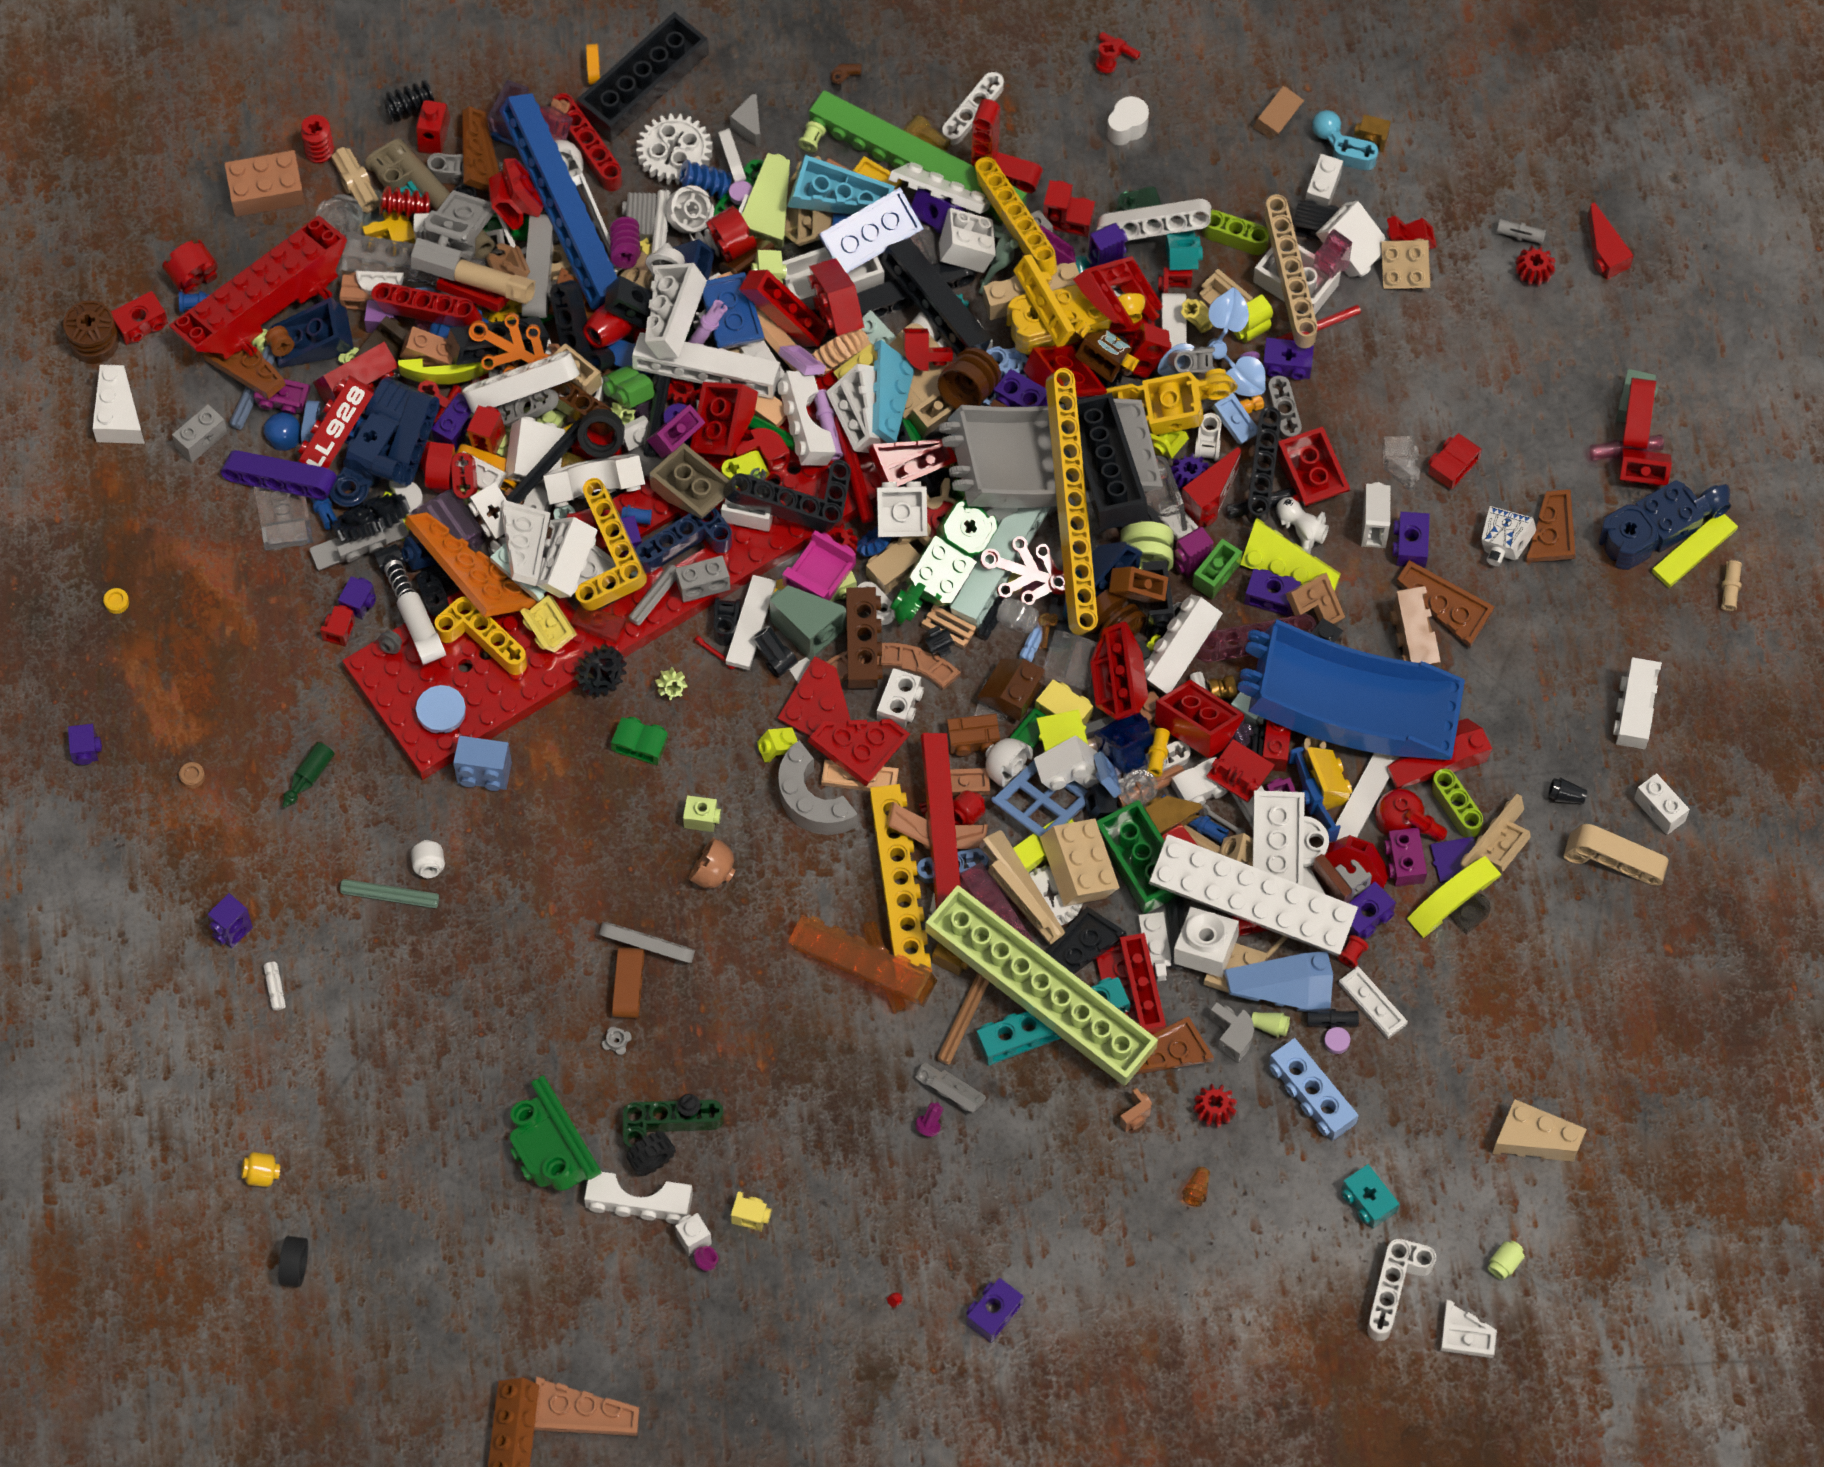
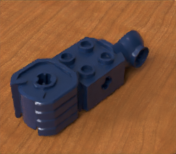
M389 376L380 381L366 406V419L361 422L358 435L348 443L347 455L343 461L344 468L340 474L336 475L337 479L329 493L332 500L339 506L348 508L361 504L366 499L371 486L378 485L381 477L372 473L373 460L379 454L389 455L408 398L417 389ZM347 490H354L350 494L345 493Z
M1675 480L1639 500L1635 505L1627 504L1607 515L1603 522L1599 545L1605 543L1604 549L1606 554L1612 561H1617L1616 568L1630 570L1649 559L1656 549L1662 552L1694 534L1701 528L1705 516L1712 515L1713 518H1718L1725 514L1731 508L1729 485L1712 486L1704 491L1698 499L1689 487Z

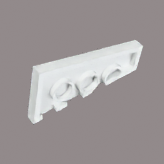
M503 500L501 510L511 579L536 586L550 512Z

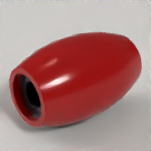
M605 303L589 317L583 328L586 340L596 348L606 347L618 342L635 327L634 324L604 310Z

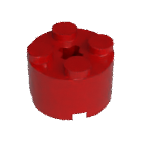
M734 205L705 222L714 244H719L720 252L727 263L757 247L754 236L749 237L750 232L748 229L750 228L738 209L734 208Z
M197 240L198 243L196 244L193 241H188L177 247L169 254L172 259L168 263L165 260L162 265L163 270L177 289L185 294L195 293L198 285L203 282L210 283L218 276L216 273L218 263L201 240Z

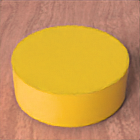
M120 588L110 589L104 595V604L110 613H122L129 606L128 595Z

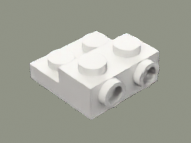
M920 481L906 482V487H897V482H882V487H877L878 537L927 536L926 486H921Z

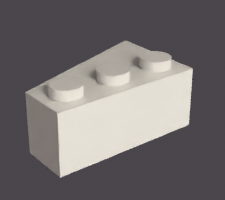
M856 364L826 393L853 450L869 453L867 446L885 444L886 442L872 432L873 404L876 403L873 385L877 382V371H874V366Z
M100 365L93 420V432L96 442L145 444L124 365Z

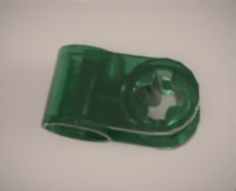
M1150 186L1121 193L1118 197L1119 206L1116 212L1162 205L1157 189Z

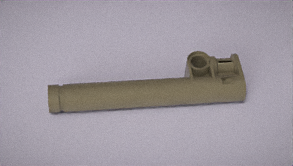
M395 139L371 153L365 161V167L377 174V179L383 184L384 188L390 186L391 192L396 187L402 188L406 186L409 181L414 183L421 195L424 191L428 192L430 206L436 212L450 195V192L402 139ZM483 229L475 238L474 256L478 259L487 257L495 247L494 241Z

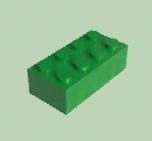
M1140 800L1096 821L1111 862L1143 914L1168 903L1173 898L1180 897L1177 894L1148 884L1164 844V839Z

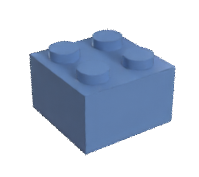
M459 736L454 758L457 783H461L465 787L482 786L492 791L506 790L512 764L509 743Z

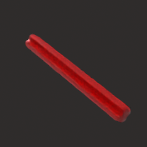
M835 416L834 421L844 461L851 469L850 482L861 521L863 523L874 521V512L857 453L853 450L838 416Z

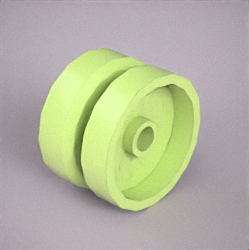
M1143 521L1129 524L1121 530L1120 542H1127L1143 552L1140 557L1139 569H1141L1142 562L1167 560L1168 571L1173 567V530L1162 523Z

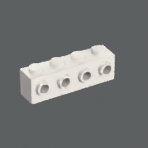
M1191 594L1190 597L1186 598L1181 604V610L1178 615L1169 622L1168 630L1164 636L1154 645L1153 653L1144 661L1146 683L1160 693L1168 694L1171 692L1223 613L1202 597Z

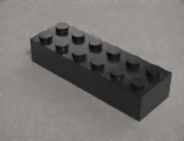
M673 12L577 98V106L593 127L610 141H613L709 54L708 38L676 12Z
M1112 393L1077 400L1084 481L1100 531L1147 521V499Z

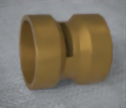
M1233 675L1224 676L1220 680L1216 678L1207 680L1208 691L1220 699L1227 698L1232 700L1237 697Z

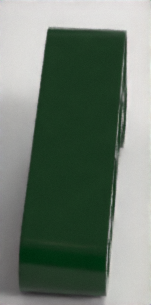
M700 1100L701 1105L698 1112H701V1119H698V1112L690 1119H682L677 1106L678 1101L629 1103L623 1111L625 1151L628 1153L630 1148L635 1146L629 1143L631 1139L639 1138L642 1140L643 1137H647V1132L717 1130L724 1122L723 1106L716 1100ZM711 1112L715 1113L714 1118L709 1117ZM658 1113L667 1115L664 1120L654 1118ZM632 1114H639L642 1116L637 1121H632L629 1119V1117Z

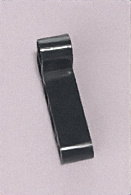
M574 280L553 285L550 290V298L560 346L562 347L564 344L569 345L599 371L612 368L615 363L614 353L608 348L593 349V346L584 336L583 328L588 320L580 285Z

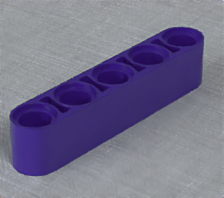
M238 450L230 452L220 471L226 480L234 483L319 500L327 499L337 479L336 474L328 468Z

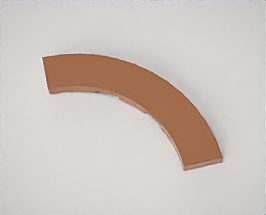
M882 643V656H877L878 665H882L883 669L894 668L918 674L934 683L942 691L961 676V672L951 663L938 655L923 651L916 646L900 643ZM844 651L827 661V663L836 667L840 684L848 679L847 651ZM863 657L859 659V662L862 664H868L871 662V660L869 658Z

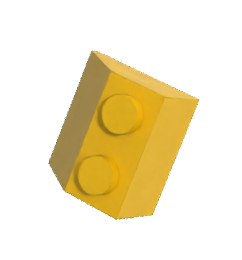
M1315 747L1307 748L1304 761L1310 777L1315 779L1324 798L1322 804L1326 810L1347 804L1352 788L1349 780H1345L1343 777V765L1340 758L1335 757L1333 750Z

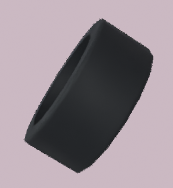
M608 409L592 410L580 422L578 442L581 448L591 456L598 458L612 456L620 449L624 440L625 427L622 419ZM597 421L610 424L615 430L613 442L607 445H598L592 442L587 436L589 425Z
M294 1236L285 1237L279 1260V1284L294 1287L302 1285L308 1259V1239Z

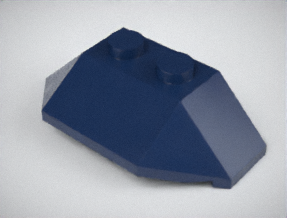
M1127 542L1098 545L1092 552V564L1096 597L1110 588L1112 568L1131 566L1139 568L1140 557L1143 553L1141 549ZM1077 570L1075 574L1082 579L1081 572ZM1077 593L1079 601L1084 603L1082 594ZM1065 594L1063 616L1068 619Z

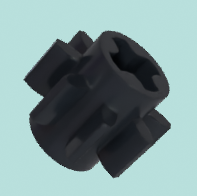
M938 625L929 629L930 636L925 638L932 654L934 655L939 652L942 658L952 653L949 647L955 643L948 629L941 630Z

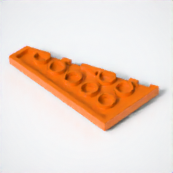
M429 513L407 516L405 521L407 527L483 617L520 611L523 608L530 609L539 603L495 566L488 556L481 551L474 552L468 547L469 543L463 538L456 539L449 533L447 526Z

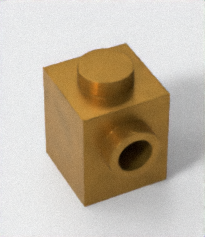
M938 943L933 952V964L960 976L963 969L967 970L970 967L941 943Z

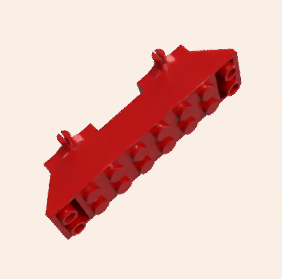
M318 215L168 326L197 352L218 353L225 360L241 350L253 356V353H257V348L251 342L263 333L261 325L295 300L302 304L317 294L323 297L324 300L332 297V292L326 287L338 277L336 268L347 238Z

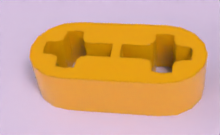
M586 44L589 85H593L600 79L598 44Z

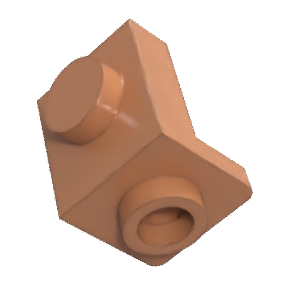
M1137 1088L1132 1090L1131 1099L1136 1106L1120 1116L1119 1125L1125 1132L1131 1128L1136 1130L1145 1123V1119L1151 1114L1152 1102L1146 1093H1140Z

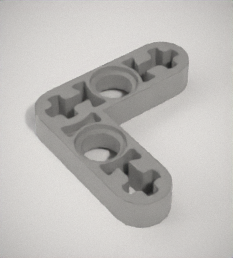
M504 363L495 366L492 370H489V378L503 373L504 368L511 365ZM548 388L494 408L501 413L504 426L511 428L512 423L522 417L535 418L553 410L558 404L559 397L556 391ZM530 401V410L524 413V405Z

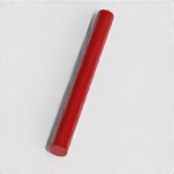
M1355 305L1316 321L1317 331L1361 314L1360 307ZM1289 332L1276 339L1294 340L1293 333ZM1301 332L1305 335L1310 334L1309 332Z

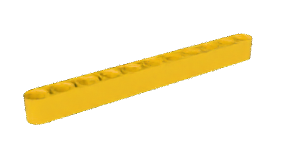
M1060 368L1047 378L1046 394L1068 625L1075 635H1084L1096 627L1098 616L1075 378L1069 369ZM1057 377L1062 379L1064 386L1058 384ZM1059 401L1065 404L1066 410L1059 406ZM1061 425L1068 429V434L1062 431ZM1064 449L1070 452V458L1065 456ZM1066 473L1072 476L1073 482L1066 478ZM1068 497L1073 498L1075 506L1069 503ZM1070 521L1076 523L1077 530L1071 527ZM1073 545L1079 548L1080 554L1074 552ZM1075 569L1081 572L1082 579L1077 577ZM1077 593L1082 594L1084 603L1079 601ZM1080 617L1085 619L1086 627L1080 623Z

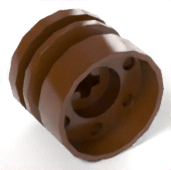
M82 301L67 311L64 317L63 328L73 356L87 364H99L107 361L115 354L119 346V335L113 315L108 307L97 301Z
M976 347L966 348L942 371L938 378L937 387L945 402L954 409H958L961 405L980 406L1001 381V370L995 359L986 351Z
M1109 589L1096 597L1098 623L1090 632L1099 634L1098 640L1100 641L1104 628L1125 621L1135 637L1145 625L1147 616L1141 610L1138 611L1139 608L1135 604L1129 605L1130 598L1110 593ZM1081 617V622L1086 627L1087 623L1085 619Z

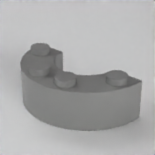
M800 740L796 742L783 757L778 775L780 801L787 815L803 829L817 834H840L857 827L858 814L844 796L824 800L815 797L808 791L805 782L807 777L814 771V758Z

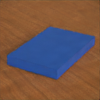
M745 272L707 280L701 297L706 314L715 300H720L724 303L721 309L724 305L728 307V310L719 320L718 328L712 331L717 349H728L764 341L765 337L755 304L739 290L746 278Z

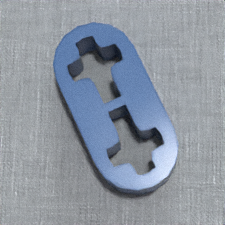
M307 400L301 430L302 443L304 440H310L313 435L310 430L315 421L320 419V401Z

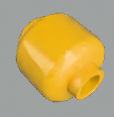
M252 1152L248 1158L243 1159L241 1178H245L248 1185L269 1187L274 1179L279 1178L280 1164H276L275 1157L272 1154Z

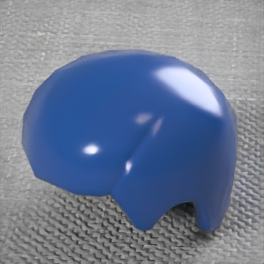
M279 412L272 415L264 424L263 433L265 438L276 450L292 449L301 441L302 428L292 414Z

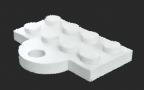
M1254 790L1252 867L1303 886V868L1313 866L1315 858L1321 854L1325 856L1327 852L1329 836L1326 828L1318 820L1304 816V792ZM1319 837L1322 839L1323 845L1315 848L1310 845L1309 839Z

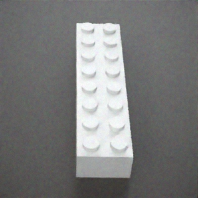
M1169 834L1165 838L1148 883L1336 956L1341 954L1358 909L1357 906Z

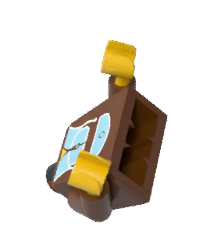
M1080 319L1074 326L1081 345L1075 357L1111 383L1120 371L1125 376L1131 375L1139 359L1130 355L1132 347L1127 344L1126 338L1120 335L1116 336L1106 329L1099 332H1088L1091 327Z

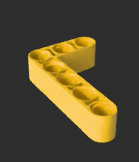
M598 478L587 480L583 485V493L616 567L578 585L575 592L576 598L583 608L589 611L603 607L642 588L647 580L646 573L612 497L603 482ZM601 489L598 495L592 496L593 491ZM610 510L607 516H601L603 511ZM620 530L617 536L610 537L613 531ZM623 551H629L626 557L619 558ZM632 572H638L635 578L629 579V575ZM616 582L612 589H606L609 583ZM588 593H594L591 599L584 600Z

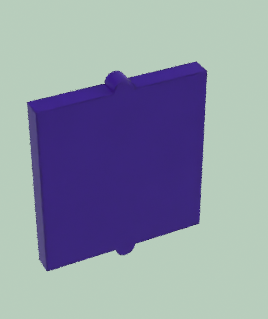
M1473 837L1430 845L1434 859L1433 866L1436 867L1440 883L1448 882L1462 871L1461 860L1463 856L1469 853L1475 846Z

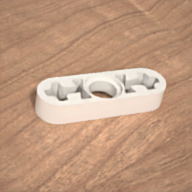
M730 129L719 131L718 133L735 183L747 180Z

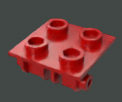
M1233 739L1220 758L1214 760L1211 765L1212 769L1206 777L1249 803L1254 796V790L1259 789L1275 765Z

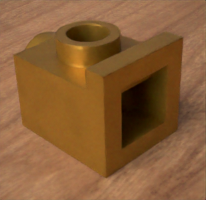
M1363 115L1362 122H1357L1354 136L1358 137V139L1374 143L1380 148L1379 152L1384 153L1391 121Z

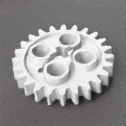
M670 114L668 120L660 116L661 122L658 123L653 119L652 127L645 125V133H639L640 140H637L636 152L639 165L643 164L644 172L649 171L650 178L657 175L658 182L666 178L667 184H670L671 180L675 179L676 184L679 185V172L682 164L676 162L689 160L691 163L698 162L699 165L705 164L709 166V158H712L713 147L712 142H710V134H706L705 126L700 128L698 120L692 124L691 116L683 120L682 114H679L677 119H674L673 115Z

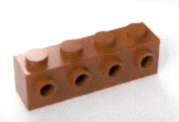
M523 1377L498 1381L488 1467H530L539 1397L538 1384Z

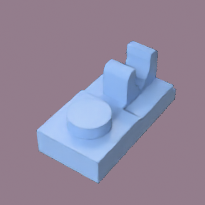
M1234 393L1212 406V409L1238 444L1241 445L1256 436V424Z

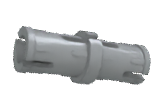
M1500 219L1497 234L1515 237L1517 241H1522L1523 239L1543 245L1546 230L1526 226L1524 222L1518 224ZM1511 228H1512V229H1516V230H1520V231H1524V232H1528V233H1532V235L1525 234V233H1521V232H1517V231H1513V230H1511Z

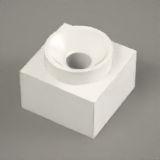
M1190 907L1174 948V964L1223 978L1224 971L1238 939L1239 921Z

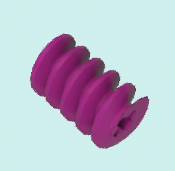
M620 217L610 225L611 261L616 267L622 269L634 267L641 253L639 223L632 217Z

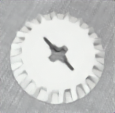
M1044 865L1042 868H1035L1029 873L1043 897L1047 895L1048 885L1053 894H1057L1053 900L1054 907H1052L1049 897L1046 896L1044 899L1061 926L1077 916L1083 903L1070 906L1063 905L1050 866Z

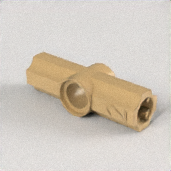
M342 147L337 149L331 157L340 174L347 194L352 195L361 212L368 214L375 211L380 202L371 187L367 171L363 166H359L350 148Z

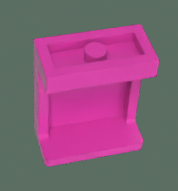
M815 530L812 533L811 542L793 567H787L783 572V586L789 585L830 601L856 565V554L849 546L840 545L828 534L819 533Z

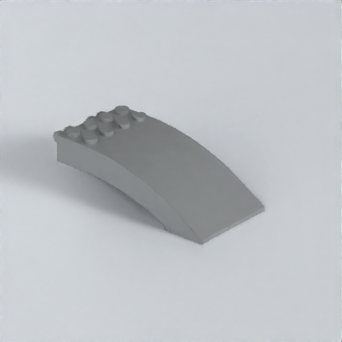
M1113 398L1144 492L1161 489L1163 484L1142 400ZM1064 404L1059 405L1063 410H1065ZM961 405L948 418V422H943L939 425L941 433L951 434V436L942 438L943 446L954 447L958 466L949 468V474L951 477H961L962 479L952 483L953 490L965 492L968 506L1000 508L1057 506L1048 406L991 407ZM1061 425L1062 431L1068 434V429ZM1064 449L1065 456L1070 458V452ZM1066 473V478L1073 482L1072 476ZM1085 485L1086 501L1088 503L1091 500ZM1068 497L1069 503L1071 505L1075 504L1073 498Z

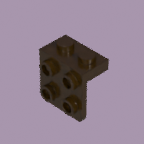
M386 315L355 354L354 358L385 341L398 364V360H406L399 356L408 332L402 328L398 320L389 318ZM399 367L392 370L394 375L391 378L397 380L401 376Z

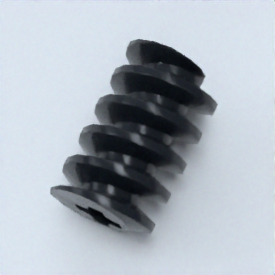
M425 80L421 81V88L417 83H413L412 91L408 86H404L403 94L399 89H395L394 97L390 92H386V100L383 98L391 122H394V114L403 119V111L412 116V108L420 113L423 101H434L431 88Z

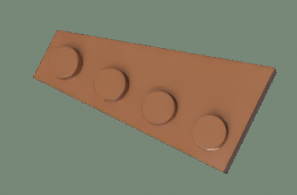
M536 1377V1384L539 1385V1397L534 1430L627 1436L638 1435L639 1407L609 1398L597 1397L593 1393L581 1392L568 1388L566 1385L554 1384L545 1381L543 1378Z

